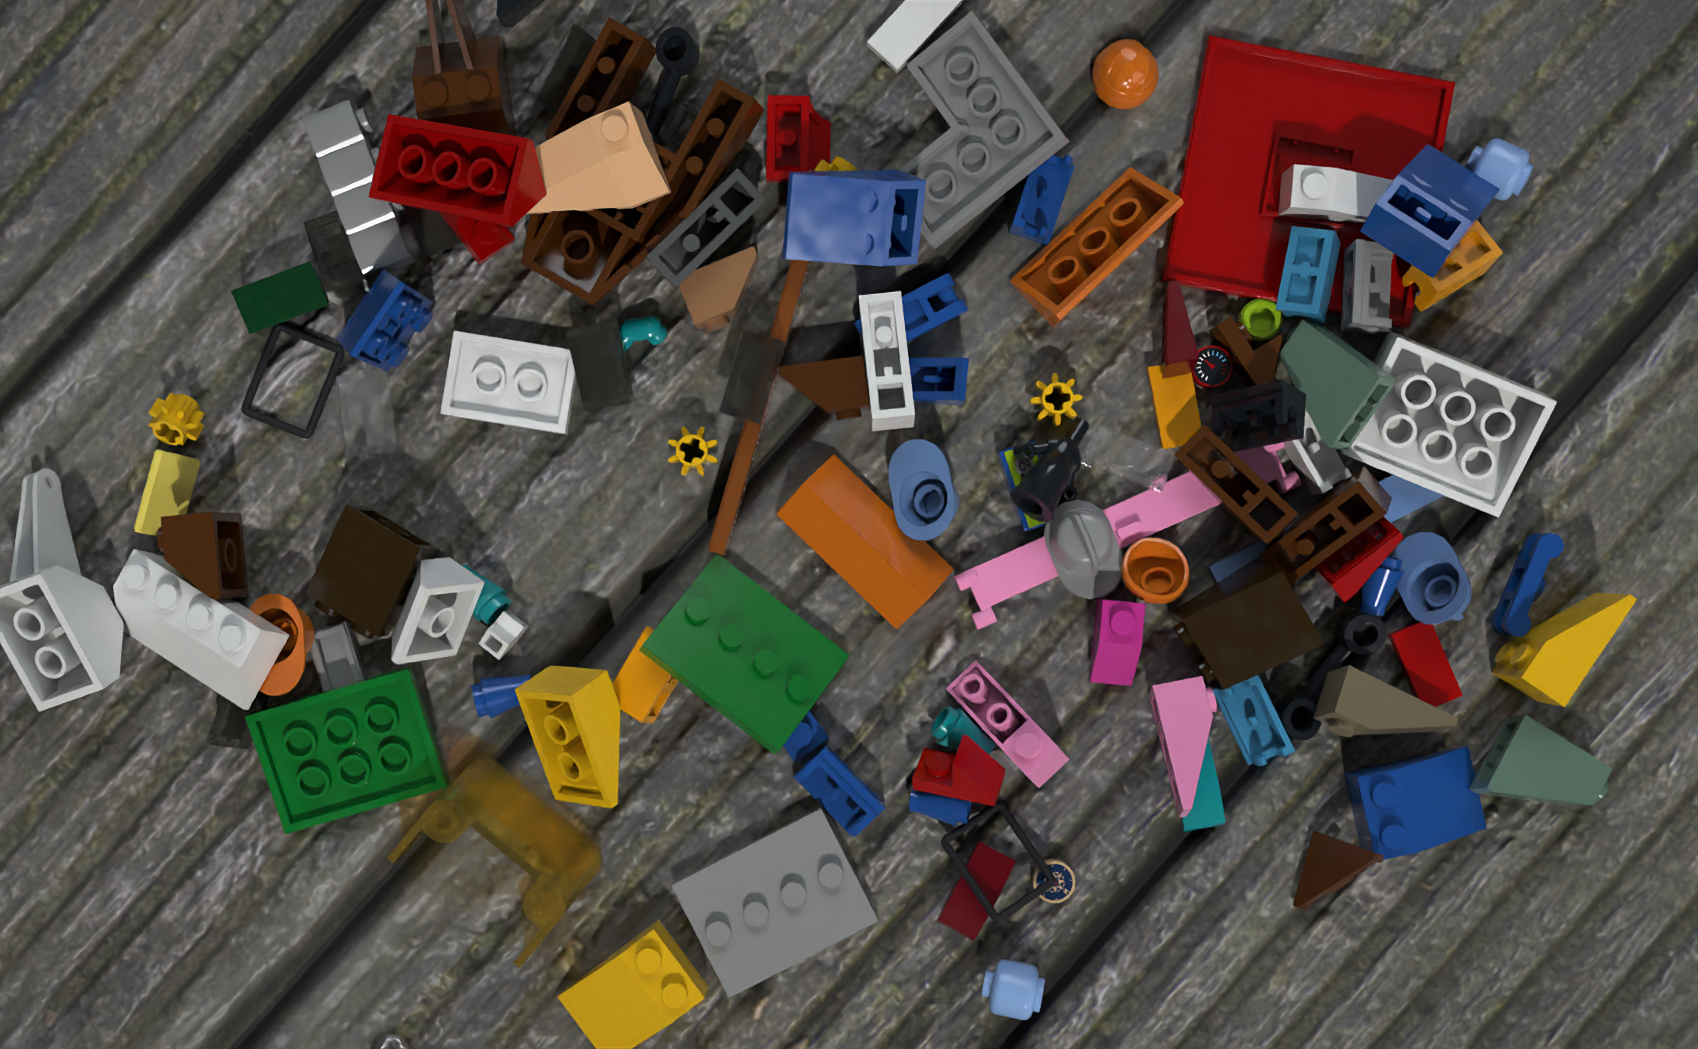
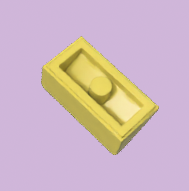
M155 451L136 518L134 532L157 536L158 528L162 527L161 517L187 514L200 467L199 459L170 451Z

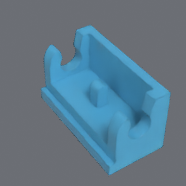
M1292 226L1276 304V310L1281 311L1285 317L1295 319L1296 316L1309 318L1311 322L1325 324L1341 244L1335 231Z
M1259 675L1225 690L1220 686L1212 688L1216 702L1247 765L1263 766L1267 764V759L1273 756H1287L1295 752Z

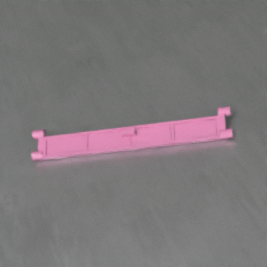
M1284 442L1234 452L1263 481L1269 483L1275 480L1276 487L1281 494L1302 486L1301 479L1296 471L1288 474L1285 473L1276 451L1285 447ZM1187 472L1102 511L1111 524L1120 548H1123L1215 507L1220 503L1190 472ZM1043 536L954 576V579L960 591L970 588L980 611L971 614L977 630L997 622L995 613L991 608L992 605L1059 575Z

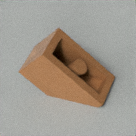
M754 246L694 270L679 285L694 325L698 330L706 328L707 332H713L731 323L729 317L737 314L759 262Z

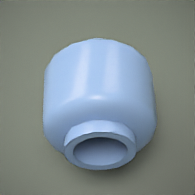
M1494 138L1487 143L1484 149L1478 146L1475 147L1465 168L1499 188L1500 190L1494 198L1505 201L1512 194L1520 195L1534 165L1529 163L1530 155L1526 149L1502 139Z
M1002 959L996 964L994 972L986 971L981 996L989 998V1009L993 1014L1027 1020L1031 1017L1033 1011L1040 1012L1045 978L1039 977L1038 969L1034 965Z

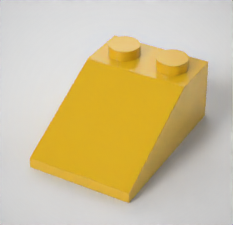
M1594 593L1531 628L1526 635L1515 637L1512 642L1505 643L1495 657L1497 664L1491 673L1532 701L1565 707L1637 601V598L1631 594Z
M550 665L514 690L555 800L612 809L618 804L620 705L615 694L614 684L607 670Z
M657 920L557 997L596 1049H632L673 1023L705 999L709 986L661 921Z

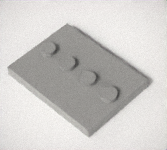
M822 806L688 874L671 885L728 998L879 921Z

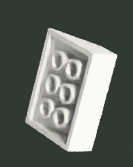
M1390 331L1385 336L1373 363L1397 379V382L1348 450L1341 449V453L1499 518L1557 401L1535 389Z

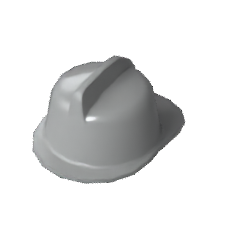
M1073 500L1059 505L1055 509L1053 519L1048 523L1046 522L1044 530L1046 546L1059 578L1065 587L1078 597L1088 599L1104 597L1115 589L1122 578V551L1111 524L1103 511L1090 502Z

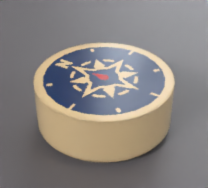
M1044 860L1054 874L1056 882L1052 888L1039 897L1049 903L1063 902L1074 891V873L1061 860ZM1036 866L1032 875L1034 889L1047 881L1038 866Z

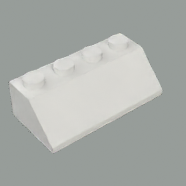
M134 549L113 586L116 610L124 623L123 631L244 710L250 708L290 636L232 598L211 599L167 563L162 555Z

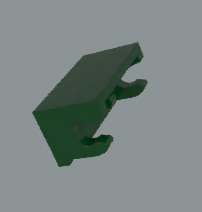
M319 260L303 263L231 290L249 334L331 304L330 300L333 299Z

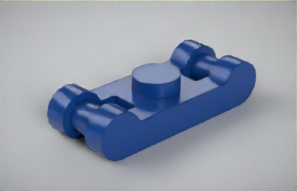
M950 273L902 296L907 343L969 311L964 299H958L953 289V286L956 284ZM938 295L944 308L934 313L928 299ZM859 319L854 325L861 335V319Z
M1531 534L1524 540L1492 617L1491 624L1496 633L1521 637L1530 631L1531 620L1527 614L1531 604L1540 597L1544 590L1546 581L1543 575L1550 558L1558 557L1564 548L1563 540L1557 534Z

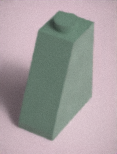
M1302 319L1300 324L1294 326L1287 334L1284 341L1285 346L1279 353V357L1295 388L1306 394V410L1323 443L1330 448L1348 450L1397 382V379L1321 324Z
M1525 714L1506 718L1469 789L1474 793L1568 806H1591L1600 801L1607 792L1609 785L1607 779L1612 768Z

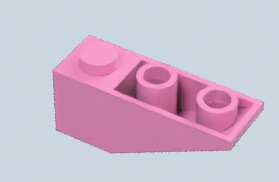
M976 660L946 688L955 700L1038 788L1069 761V758Z

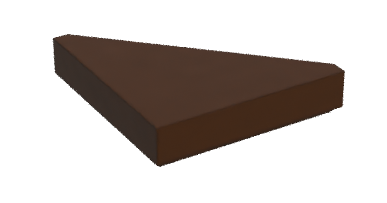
M1313 831L1293 906L1301 909L1310 908L1314 901L1327 893L1332 894L1357 878L1356 875L1375 862L1381 863L1384 855L1330 835Z

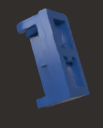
M1052 155L1027 175L1008 233L1044 245L1049 244L1074 169L1071 156L1064 155V158Z
M827 744L793 776L851 836L854 835L856 837L885 809V803Z

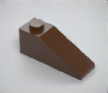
M1205 424L1174 454L1216 500L1265 548L1297 518L1298 513Z
M1363 466L1323 497L1259 554V557L1263 562L1281 570L1289 584H1292L1386 515L1392 497Z

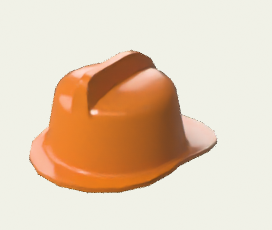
M266 594L258 598L249 610L290 636L259 691L266 695L280 696L290 692L299 682L305 669L306 654L311 649L315 639V631L312 620L291 599L281 594Z

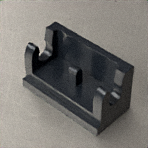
M1282 379L1210 396V404L1212 405L1211 431L1217 437H1222L1224 424L1226 429L1225 444L1233 452L1304 438L1306 394Z

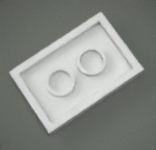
M454 331L440 414L567 435L581 352Z

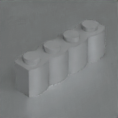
M347 100L302 118L308 138L317 155L321 171L333 196L337 212L348 234L353 253L363 275L373 279L378 277L383 269L390 272L416 262L417 257L414 250L420 248V245L411 225H403L399 211L404 209V205L368 197L380 147L373 148L369 133L374 132V127L365 108L358 109L353 102Z

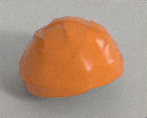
M1124 39L1111 43L1098 54L1092 69L1091 82L1098 97L1110 107L1132 109L1140 106L1151 97L1158 83L1159 69L1154 56L1147 48L1136 40Z
M1149 537L1132 544L1125 552L1121 563V577L1126 588L1136 598L1151 604H1165L1176 600L1182 595L1189 583L1190 571L1187 559L1176 545L1162 538Z

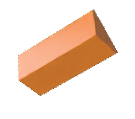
M1129 167L1013 276L1010 282L1054 328L1173 216L1184 202L1178 195Z
M834 454L797 489L776 514L896 630L932 596L954 570L924 540H915L905 535L897 524L894 511Z

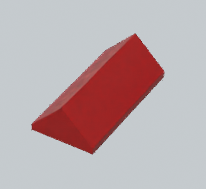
M388 114L368 197L375 200L513 227L547 193L534 142L529 138Z

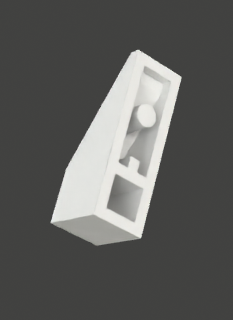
M1294 164L1281 176L1278 216L1365 223L1375 203L1393 180L1339 168Z
M901 291L858 295L872 431L914 427L915 409Z

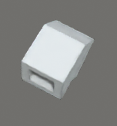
M509 610L503 611L498 619L487 629L479 645L500 660L514 646L529 626Z

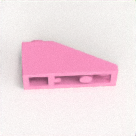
M1203 676L1153 685L1149 693V700L1178 818L1186 817L1192 809L1213 719L1212 713L1217 712L1212 687L1205 688Z

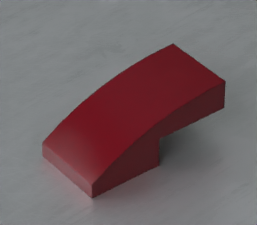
M980 841L975 844L965 866L993 907L1016 861ZM960 875L958 881L953 884L936 921L974 941L989 915L962 875Z

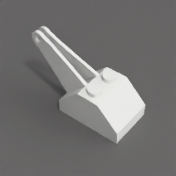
M48 468L29 474L23 479L10 582L0 586V644L40 712L105 689L119 679L124 623L104 586L81 576L64 507L61 482L57 474Z

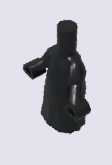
M1075 418L1065 436H1051L1044 439L1042 443H1024L1013 448V454L1019 461L1030 460L1035 455L1041 454L1040 458L1021 482L1010 492L1011 499L1016 506L1030 518L1048 523L1053 519L1059 502L1064 503L1076 500L1077 490L1073 486L1074 477L1081 467V455L1078 446L1089 429V424L1084 419Z

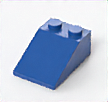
M1461 746L1344 772L1360 847L1384 855L1383 860L1418 853L1487 829L1480 796L1469 789L1475 778L1469 746Z

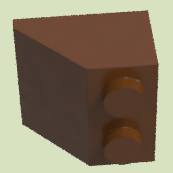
M205 512L161 517L162 527L158 528L157 542L160 551L164 552V560L211 599L249 597L241 514Z

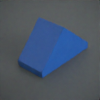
M909 358L914 402L962 406L965 402L969 358Z

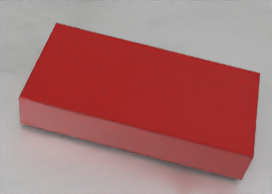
M1416 621L1387 634L1414 697L1437 707L1463 696L1433 624H1424Z

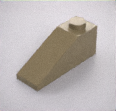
M1350 665L1327 673L1313 717L1327 724V729L1330 732L1343 737L1434 732L1454 727L1458 722L1457 717Z

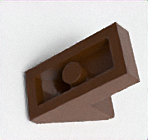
M1231 316L1209 330L1218 346L1229 353L1233 362V369L1245 387L1273 381L1282 334L1272 338L1253 351L1250 346L1252 337L1249 331L1240 321L1235 323Z

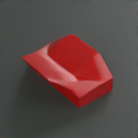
M768 95L767 182H789V172H813L821 159L830 164L831 123L814 110L810 96Z

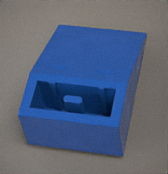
M1427 144L1396 176L1378 199L1360 232L1434 278L1500 189Z
M900 170L789 172L782 258L871 266L917 264L926 180Z
M383 269L336 340L354 358L389 372L392 366L398 367L409 352L407 344L414 333H420L427 327L433 316V312L430 310L435 303Z

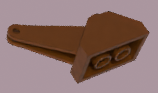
M425 0L431 45L416 47L412 82L417 119L517 136L504 42L500 36L476 39L463 1L446 0L458 42L445 43L438 0Z

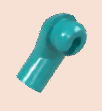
M652 315L629 318L623 322L604 346L621 359L635 341L648 340L653 345L662 343L667 336V328L661 324L659 318Z

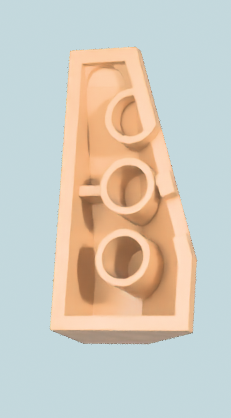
M628 101L592 116L536 146L535 150L547 195L527 214L568 210L593 211V209L603 208L629 209L671 193L643 113Z

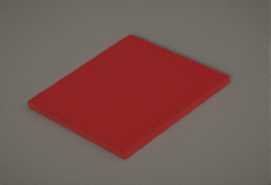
M1209 35L1206 41L1177 194L1182 198L1184 204L1173 215L1161 282L1168 283L1177 280V283L1184 287L1252 300L1267 299L1277 304L1292 226L1332 230L1336 232L1341 244L1327 314L1341 316L1344 250L1356 239L1376 241L1360 232L1364 223L1278 216L1281 176L1292 165L1298 164L1339 168L1394 180L1427 144L1443 152L1455 82ZM1393 254L1389 319H1392L1393 327L1406 329L1410 327L1418 285L1413 282L1406 287L1403 286V276L1410 269L1411 264Z

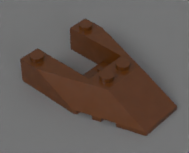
M608 18L547 129L545 139L549 140L592 116L630 101L657 49L642 35ZM718 78L676 154L653 142L671 193L629 209L603 208L593 209V211L568 210L530 214L521 264L595 306L646 259L645 256L682 220L689 217L707 197L745 146L764 112V108L753 97Z

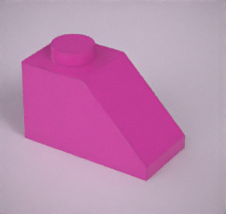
M1096 599L1089 682L1132 686L1142 648L1146 603Z

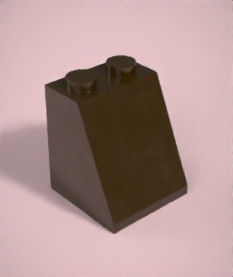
M347 504L341 513L306 590V594L316 599L314 606L325 614L332 617H337L338 614H341L351 620L350 628L358 634L372 639L374 635L377 637L388 636L398 621L399 611L406 600L420 560L435 559L440 549L370 507Z
M1257 558L1171 611L1178 624L1173 626V630L1181 643L1186 648L1192 646L1199 659L1194 661V664L1201 676H1203V679L1207 683L1213 680L1224 690L1325 644L1283 572Z

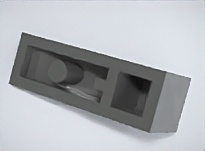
M738 168L728 171L719 179L693 213L668 233L645 258L675 289L744 223L766 199Z

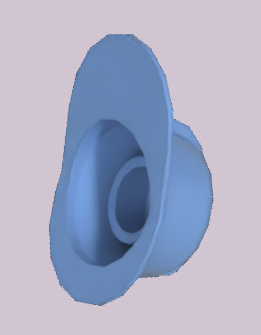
M911 439L901 444L892 454L888 466L889 485L896 521L905 535L915 540L929 541L940 536L949 527L959 508V495L952 483L945 455L935 444L925 439Z
M1418 532L1405 538L1397 546L1393 557L1403 560L1401 570L1404 571V574L1397 585V589L1408 611L1415 620L1424 624L1438 625L1451 619L1456 621L1462 620L1464 618L1463 612L1471 602L1472 588L1470 580L1451 545L1445 538L1432 532Z

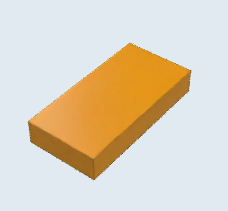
M1161 365L1147 367L1146 373L1160 449L1181 447L1202 427L1192 373L1163 379Z

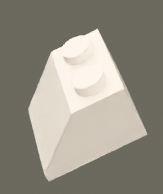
M450 557L420 560L406 600L399 611V618L392 634L391 660L396 664H404L455 656L485 582Z

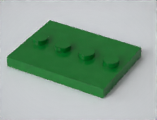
M719 554L714 556L639 650L774 755L779 752L850 656Z
M411 665L255 710L245 716L285 834L447 788L450 783Z

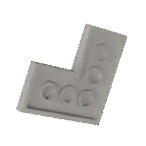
M973 11L969 12L906 65L951 127L899 169L926 180L921 233L935 249L1070 142Z

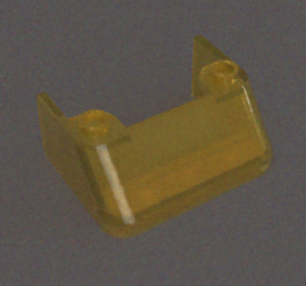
M481 759L469 765L426 809L387 859L395 863L410 853L425 834L436 842L450 843L462 836L469 826L474 828L536 880L524 896L523 909L528 919L541 930L513 962L521 968L598 874L603 864V855L596 843L503 766L491 759Z

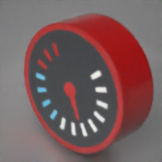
M1215 345L1205 346L1198 350L1199 359L1192 373L1193 381L1203 388H1216L1224 384L1230 378L1233 370V362L1229 353Z

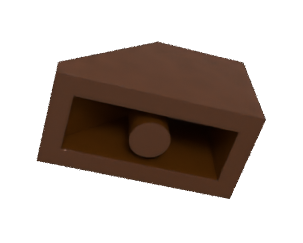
M863 356L779 367L781 380L827 415L836 414L837 421L862 418L861 411L869 410Z

